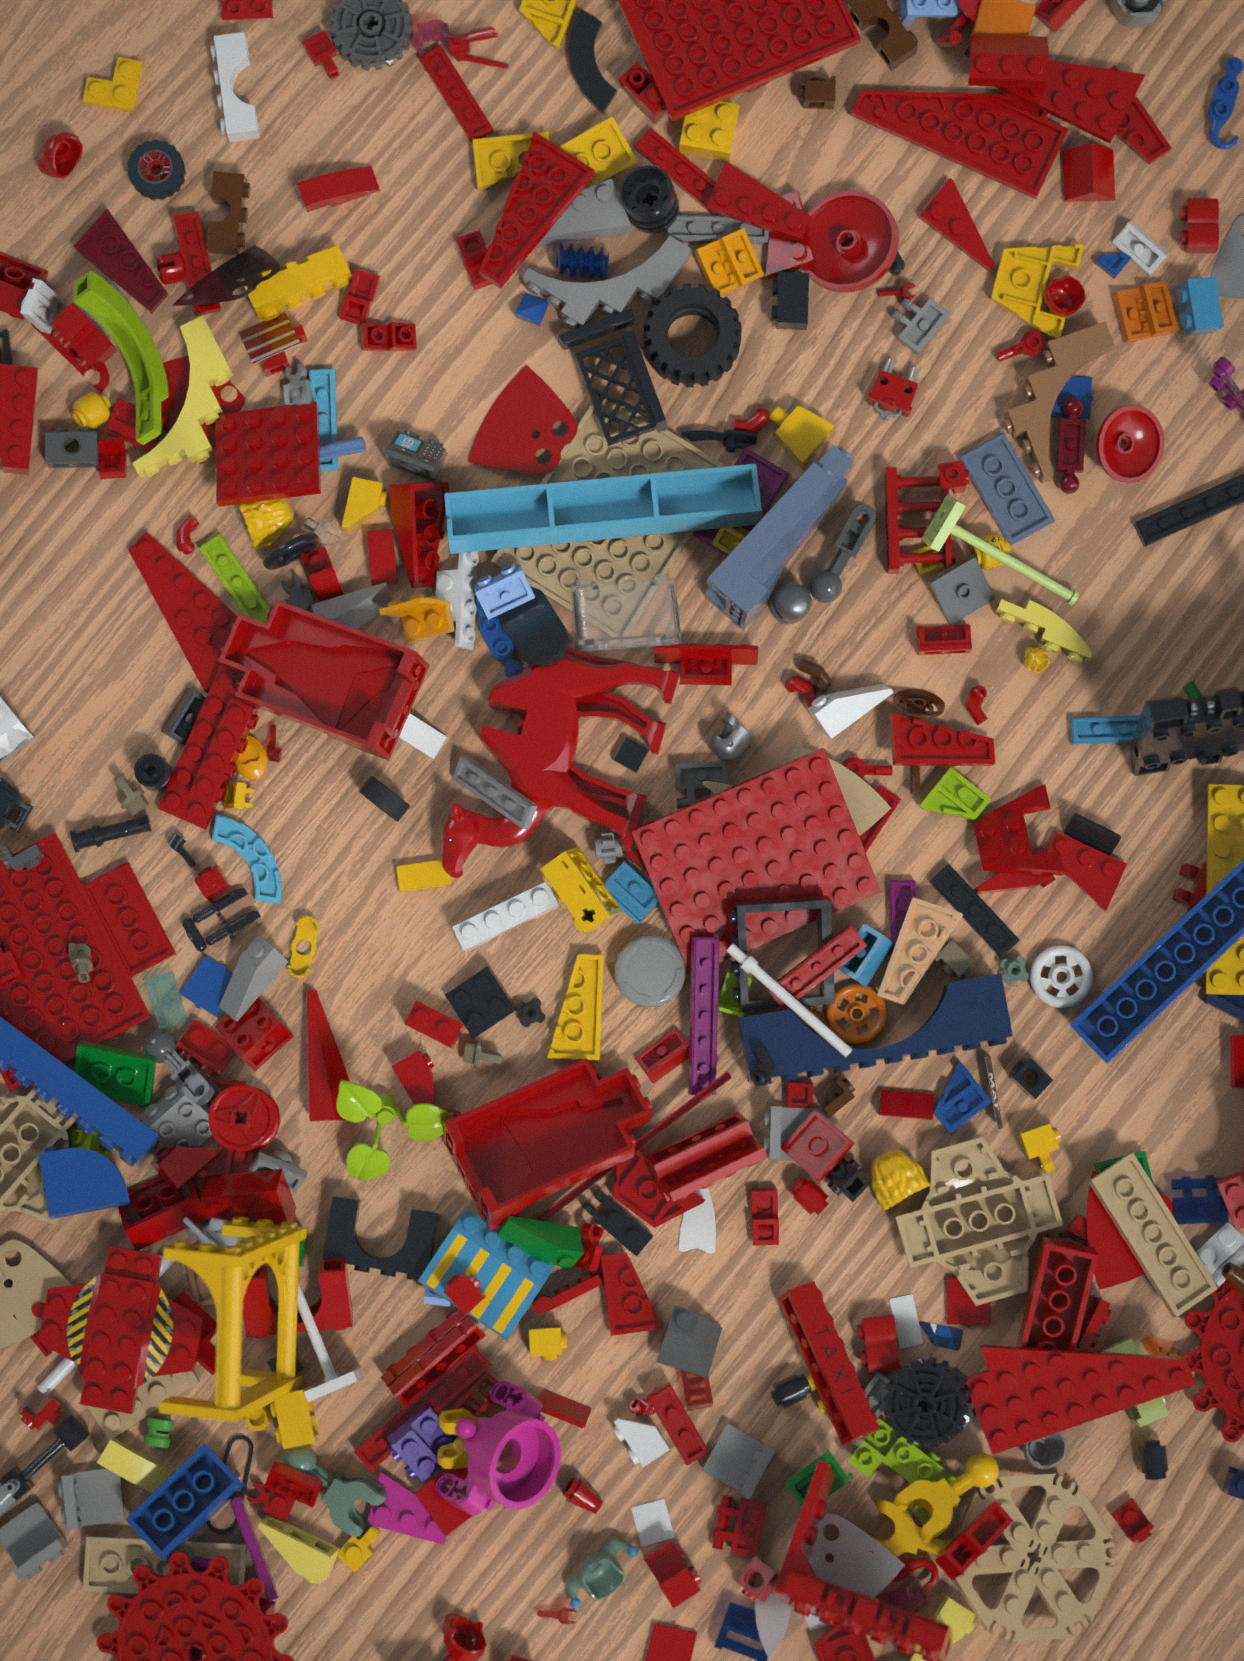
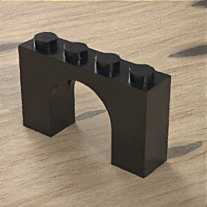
M341 1197L332 1198L322 1260L346 1258L347 1264L355 1265V1271L369 1273L370 1268L381 1269V1275L396 1277V1272L407 1274L406 1279L419 1280L432 1259L439 1213L411 1209L407 1238L403 1247L390 1257L380 1258L368 1254L358 1242L356 1229L361 1201Z

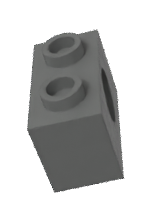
M64 428L52 429V432H45V463L49 468H99L100 452L98 439H101V437L92 428H79L78 432H68ZM73 442L79 443V448L76 452H67L69 444Z

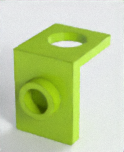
M727 971L718 999V1010L744 1017V1010L738 1007L737 1002L734 1003V996L732 994V988L736 987V977L732 976L731 971ZM748 976V992H749V989H750V986H751V982H752V977H749V976Z
M76 1122L70 1127L68 1133L69 1148L89 1149L105 1157H112L113 1150L109 1151L106 1148L101 1150L99 1148L98 1136L93 1132L89 1136L78 1128Z

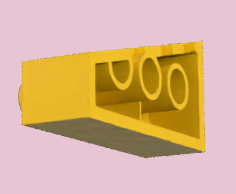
M336 245L309 255L305 258L306 262L302 264L300 261L287 263L282 268V271L258 284L256 289L248 294V298L259 321L264 319L265 321L273 320L279 316V312L286 309H297L302 305V302L310 298L312 300L319 299L326 294V291L334 287L335 289H340L348 285L349 281L352 280V275L339 246ZM271 270L261 273V276L264 277L271 272Z

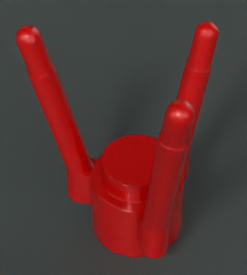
M495 28L449 36L450 56H457V62L468 61L504 69L509 68V65L466 55V53H471V42L498 37Z

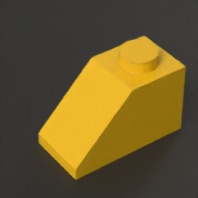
M352 477L342 522L343 532H351L379 514L381 506L385 507L388 492L384 491L383 483Z

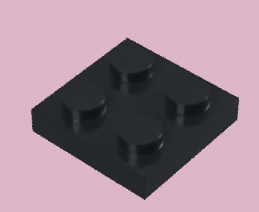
M490 966L485 967L445 994L473 1039L518 1010Z

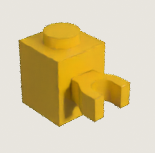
M1049 1123L1018 1134L1026 1159L1038 1156L1043 1173L1056 1170L1049 1152L1059 1149L1058 1143L1061 1142L1056 1127L1052 1128Z

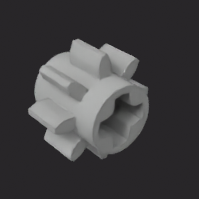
M614 832L601 833V839H594L596 859L603 858V864L616 863V857H622L621 840L619 837L614 838Z

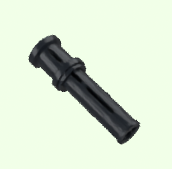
M148 815L103 827L94 824L89 829L80 831L70 830L75 853L80 852L82 848L95 845L97 848L101 847L106 841L148 831L151 832V825L147 824L150 823Z

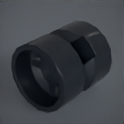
M152 753L140 757L134 767L137 781L148 790L155 792L167 788L173 774L168 762L159 755Z

